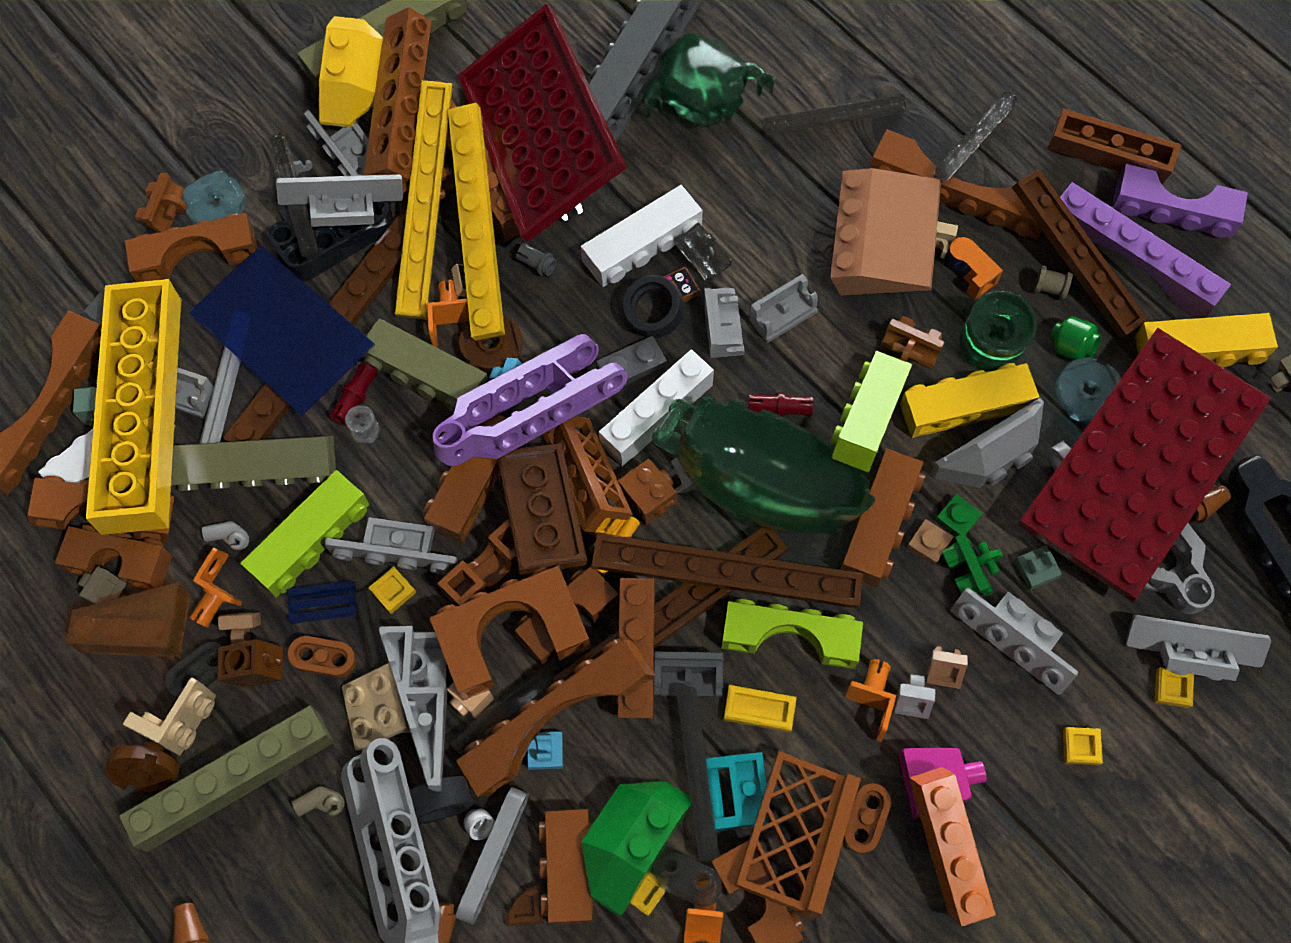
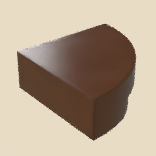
M541 886L527 889L514 901L508 911L507 927L543 924Z

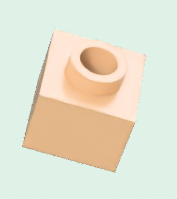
M454 682L447 688L448 693L452 697L449 701L450 705L463 717L468 712L476 719L494 700L491 692L488 690L463 701L457 692Z

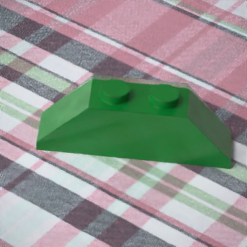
M666 781L619 784L581 841L590 898L621 918L695 799Z

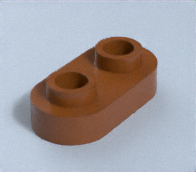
M302 636L295 639L288 649L290 663L301 672L343 678L351 674L357 664L355 652L344 642ZM306 651H312L311 659L304 661L302 659L303 654ZM338 657H345V663L342 666H335V660Z
M875 783L867 784L856 794L843 839L846 847L853 853L867 854L879 843L891 807L890 794L883 786ZM866 798H875L878 807L876 809L868 808ZM862 830L867 836L866 841L863 843L858 842L854 837L855 831Z

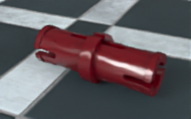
M360 363L350 382L343 386L341 390L343 394L329 415L333 421L340 425L342 423L343 426L349 424L358 405L363 404L365 401V393L377 375V371L372 366Z
M778 392L777 395L749 393L748 414H777V417H783L784 414L812 416L813 396H788L784 392Z

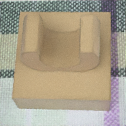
M938 221L935 248L941 249L940 258L944 259L951 243L956 238L958 225Z

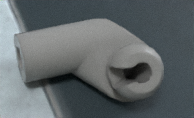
M233 521L202 527L205 542L223 539L234 550H242L248 546L249 536L247 532Z

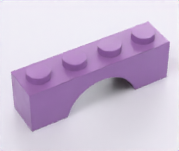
M1126 164L1117 180L1112 208L1126 216H1138L1151 219L1156 223H1168L1180 226L1186 230H1197L1210 233L1216 237L1232 239L1243 223L1248 192L1217 185L1210 194L1203 198L1183 199L1171 194L1163 187L1156 171Z

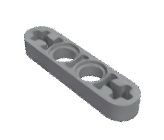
M511 787L461 899L456 912L457 919L471 925L476 922L523 814L529 793L515 787Z

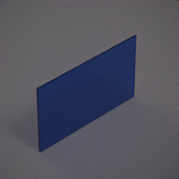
M260 246L189 313L303 416L375 344L359 328L351 324L278 261V258H275Z

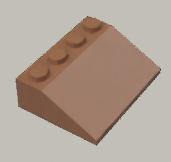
M875 168L843 171L830 276L840 296L932 290L941 190L940 179Z

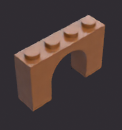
M559 566L539 568L532 573L531 577L521 581L519 579L509 580L503 583L499 590L489 594L487 592L477 593L468 599L469 602L457 607L455 605L445 606L436 612L437 615L429 617L457 692L463 701L495 688L482 655L481 639L487 625L502 613L517 610L536 616L544 624L559 661L591 648L589 637Z

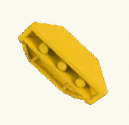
M334 16L327 25L319 77V122L321 125L351 127L356 122V119L365 114L374 105L383 37L364 19Z

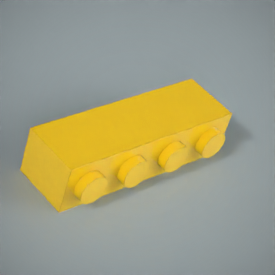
M1270 313L1144 322L1135 335L1138 353L1143 349L1155 330L1159 328L1223 367L1242 362H1248L1249 365L1264 363L1278 348Z
M1009 363L987 373L984 370H980L957 380L953 377L945 378L937 384L927 387L922 384L915 385L904 392L900 406L910 436L915 438L1013 415L1040 397L1028 364L1016 366L1014 363Z

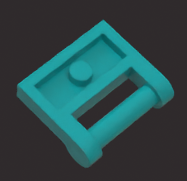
M762 752L700 760L701 772H705L711 819L707 820L709 832L753 827L767 785ZM729 769L735 816L724 817L719 770ZM765 817L763 825L769 823L767 817Z

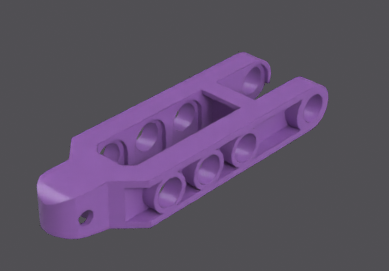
M586 334L577 335L458 397L454 414L439 424L433 432L434 454L441 462L448 466L462 464L473 457L498 459L613 396L624 387L628 374L618 363H610L598 370L595 368L574 379L571 375L589 366L596 359L599 351L598 345ZM544 389H547L552 394L546 398L544 396L539 398L537 403L520 412L515 411L511 413V417L492 427L477 426Z

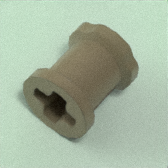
M1041 265L1034 285V292L1044 291L1059 295V299L1065 300L1073 273L1067 272L1062 274L1047 270V266Z

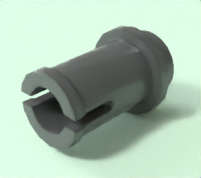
M523 243L517 251L522 253V255L516 254V259L536 269L538 275L549 276L553 273L557 264L553 254H545L528 243Z

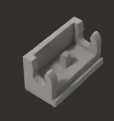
M803 274L751 305L750 322L766 343L818 313L816 308L818 302L817 293L814 292L810 295L807 290L808 280Z
M704 288V311L710 358L738 356L745 353L738 297L735 296L734 288Z
M177 367L175 409L204 418L209 408L214 388L208 378Z

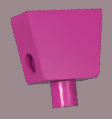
M907 748L898 754L913 821L921 818L909 777L943 767L956 775L963 803L971 798L969 785L986 782V771L983 763L979 761L964 764L961 751L958 748Z

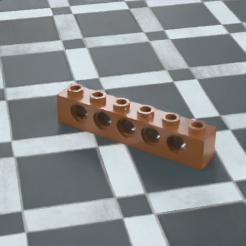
M410 7L387 17L385 21L364 176L402 175L403 183L410 181L421 82L424 80L431 20Z

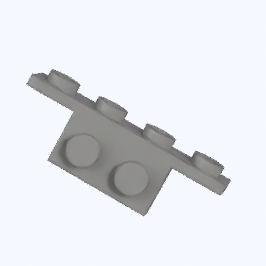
M309 110L306 111L304 114L310 121L306 125L317 140L321 137L325 140L326 143L322 146L333 161L338 157L342 163L338 168L343 175L364 176L369 138L360 126L355 122L351 127H343L330 137Z
M400 174L276 179L277 199L279 205L310 204L311 227L374 224L373 202L401 201L403 199V180Z
M369 517L363 543L330 538L325 540V546L332 553V556L345 561L352 560V557L365 558V562L373 565H384L385 562L397 563L398 567L407 570H416L417 566L430 568L431 572L447 575L459 564L454 556L430 553L435 532L433 526Z
M966 588L950 609L955 616L1056 694L1060 695L1078 675L1076 669L1051 651L1063 633L1054 627L1050 621L1045 620L1010 592H1007L994 608L974 591Z
M1134 615L1132 617L1125 640L1128 647L1160 652L1166 670L1179 675L1194 674L1206 676L1212 680L1226 679L1232 681L1237 679L1240 670L1238 664L1262 667L1271 644V639L1268 635Z

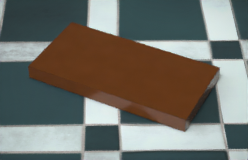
M562 444L519 448L498 458L497 463L519 575L533 573L535 570L545 567L553 568L559 566L560 569L586 565L587 557Z

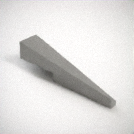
M413 626L380 627L379 631L428 788L434 791H442L449 673L442 649L435 632H414Z

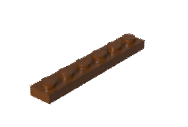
M1037 169L1011 187L1120 339L1148 320L1040 169Z

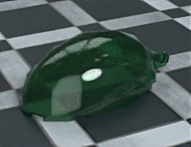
M703 396L697 407L685 400L675 399L669 406V414L661 427L656 428L652 434V441L655 445L677 456L683 473L704 497L737 518L783 534H831L854 522L872 507L875 502V496L870 494L868 488L871 482L858 468L832 459L833 454L831 451L833 447L826 441L786 418L762 409L759 414L743 408L744 402L730 399L729 403L725 404L715 401L716 399L713 396ZM679 421L687 424L682 435L674 432Z

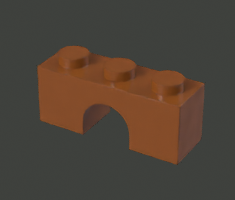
M509 519L488 537V546L477 559L469 564L462 560L438 582L443 595L456 607L469 602L468 599L477 593L487 592L489 594L493 592L518 569Z
M82 525L81 529L68 526L55 564L66 573L83 576L84 573L92 575L97 566L103 568L112 559L122 558V566L118 577L131 587L160 593L173 556L163 547L164 543L158 540L144 538V541L141 542L133 540L132 536L125 533L101 535L93 526Z
M592 566L586 571L583 569L577 571L568 581L569 585L567 587L577 611L586 615L594 625L619 604L618 593L596 569H592ZM528 613L522 617L517 624L518 628L515 630L517 638L544 668L557 657L544 624L536 616Z
M748 841L711 861V867L727 897L742 890L734 885ZM756 850L754 851L752 860L759 857ZM761 861L749 867L746 877L747 881L759 886L770 881ZM773 885L767 887V889L775 891ZM760 897L764 906L763 915L759 921L746 928L752 943H799L804 938L800 932L804 931L805 928L795 910L789 912L785 906Z

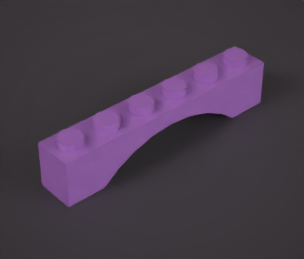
M1072 182L1060 196L1093 243L1116 251L1145 270L1169 295L1174 305L1194 319L1206 318L1231 284L1075 183Z

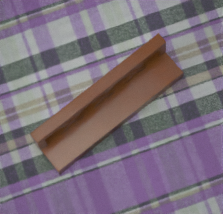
M575 416L543 434L547 445L562 444L576 512L583 531L594 533L606 518L628 520L632 515L631 509L590 418ZM575 427L582 428L584 435L576 430ZM584 448L592 455H594L595 459L588 455L585 452ZM595 473L602 477L605 480L606 484L599 478H597ZM606 497L609 500H611L616 505V507L609 506Z

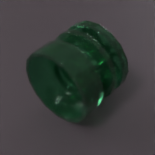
M993 291L982 296L973 305L959 335L960 349L965 359L975 368L987 372L995 371L1009 363L1015 364L1033 340L1037 329L1036 315L1031 305L1020 295L1008 291Z

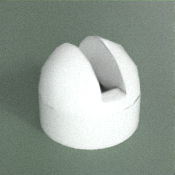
M473 809L464 818L465 830L474 840H482L488 837L495 823L492 816L484 809Z

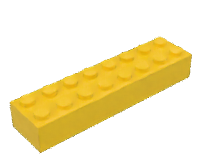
M169 279L105 285L86 509L87 521L101 535L169 528L181 298Z

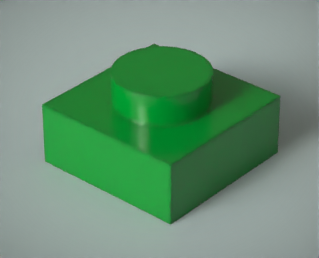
M956 494L937 516L935 522L957 537L963 533L967 535L983 513Z

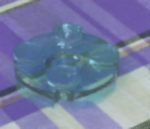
M216 171L210 175L203 176L192 185L187 186L183 191L184 201L188 205L186 213L193 224L200 221L225 218L230 214H242L244 204L246 206L247 203L245 193L240 184L234 178L227 176L223 171ZM221 198L219 206L209 205L211 200Z
M1082 358L1072 361L1066 366L1056 382L1058 401L1068 412L1069 416L1076 421H1091L1121 380L1113 367L1108 364L1104 366L1101 363H1097L1098 359ZM1084 383H1087L1089 387L1095 386L1097 390L1093 395H1088L1082 390Z

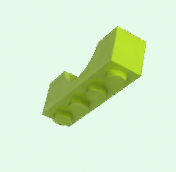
M736 599L735 602L728 601L721 649L755 654L758 647L767 638L780 633H792L805 638L814 646L821 664L855 669L859 662L863 622L855 621V617L846 614L828 617L822 616L820 611L813 609H803L802 612L789 611L788 607L780 604H770L768 607L756 606L755 602L751 600Z

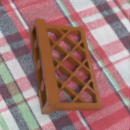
M778 751L734 886L798 911L800 916L812 921L822 915L861 778L851 774L842 776ZM782 763L794 767L801 780L786 787L779 774ZM805 772H807V773H809V774H812V775L809 776V777H807V775H806ZM817 778L833 783L830 795L820 800L810 783ZM777 783L780 790L773 793L775 785ZM804 785L812 804L797 810L789 791ZM782 795L791 813L775 820L769 804L771 799ZM827 802V806H826V809H825V811H824V809H823V807H822L821 804ZM815 808L822 822L819 829L809 833L800 814ZM765 817H767L769 823L763 826ZM794 818L802 837L787 843L778 824ZM772 828L781 847L765 854L758 839L761 832ZM818 835L816 843L814 844L812 837ZM805 841L812 856L809 863L799 867L790 847ZM756 850L759 857L752 860L754 851ZM783 851L792 871L776 877L767 858ZM761 861L770 881L759 886L747 881L746 877L749 867ZM807 869V873L804 878L801 871ZM793 875L796 876L802 888L798 901L785 896L779 883L780 881ZM773 885L775 891L767 889V887Z

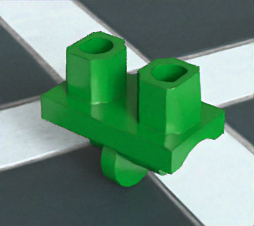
M965 533L955 537L957 543L951 545L942 553L950 569L967 562L971 573L955 579L961 594L966 588L971 589L976 594L981 592L984 596L993 593L982 567L986 566L991 576L998 574L1000 571L996 562L1003 558L1001 550L990 551L987 543L982 542L977 545L981 556L977 557Z

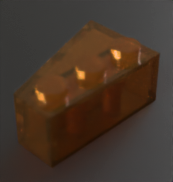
M177 582L72 610L66 644L80 653L180 658L191 593Z

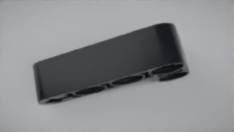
M388 201L373 202L374 224L321 226L302 238L291 223L279 221L269 228L268 237L277 256L291 276L297 281L306 282L380 239L393 223L394 218ZM327 245H331L329 248L322 249Z

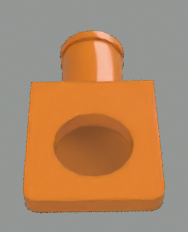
M445 280L438 284L440 302L427 303L429 335L432 345L438 348L437 325L469 321L467 299H458L453 280H448V291L446 290Z
M216 548L211 550L193 579L194 582L204 587L205 593L189 618L194 621L197 620V623L207 628L210 626V622L223 602H229L241 606L243 601L212 583L229 556L226 552ZM217 559L214 567L208 572L211 564Z
M873 659L869 661L864 685L851 681L845 698L884 711L876 741L881 742L888 728L896 695L884 691L891 666L883 661L882 668H880L878 674L877 670L880 660Z
M699 881L695 887L694 909H687L684 943L700 941L720 943L723 912L716 911L718 885L710 881Z

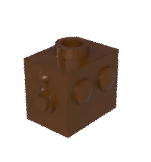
M257 639L218 647L217 681L244 688L282 681L283 647Z

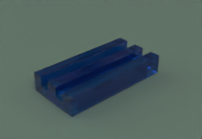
M354 581L287 589V596L289 597L288 609L290 610L288 619L291 624L358 616L356 584ZM349 592V594L297 601V598ZM349 602V607L298 613V609Z

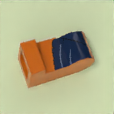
M960 237L951 243L945 259L946 265L953 272L960 273L970 284L967 293L975 301L998 283L1003 270L969 238Z

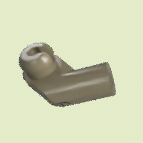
M320 786L293 800L291 803L299 817L315 808L326 812L330 816H335L341 813L345 801L339 792Z

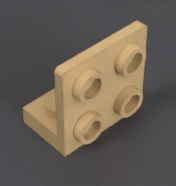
M389 663L342 686L356 750H363L373 740L378 738L388 739L399 733H411Z
M190 678L164 721L148 712H145L142 717L130 712L123 725L180 756L183 750H187L194 742L196 737L195 730L201 720L206 719L212 712L216 695L198 680Z

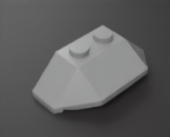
M1038 398L970 442L938 460L930 473L932 477L938 480L980 488L988 482L991 485L998 483L1008 474L1006 471L1013 466H1016L1017 469L1025 466L1033 459L1031 454L1038 445L1044 406L1043 400Z

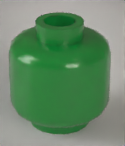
M1070 316L1063 323H1056L1050 339L1054 341V350L1057 354L1077 362H1082L1096 354L1101 342V335L1098 334V328L1095 324Z

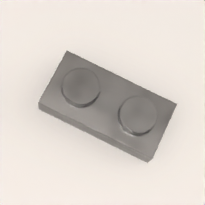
M653 336L597 361L598 369L610 363H618L628 374L626 384L667 366V360Z

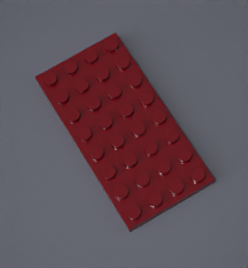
M548 3L458 74L468 103H477L481 108L486 149L520 235L526 241L532 240L627 169L556 13Z
M1157 328L1017 525L1131 602H1134L1271 398Z

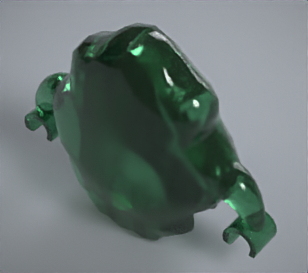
M685 33L679 36L675 43L662 53L660 57L662 70L657 78L647 85L644 92V113L648 118L650 117V109H656L659 111V115H662L664 101L676 109L679 117L693 122L697 126L728 121L732 119L736 110L744 102L741 94L745 91L748 79L757 80L756 94L758 96L762 95V87L768 88L772 94L775 80L772 75L766 74L756 63L744 61L736 54L728 51L726 43L697 33Z

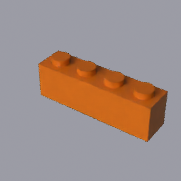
M940 767L909 777L948 915L961 927L995 916L956 775Z

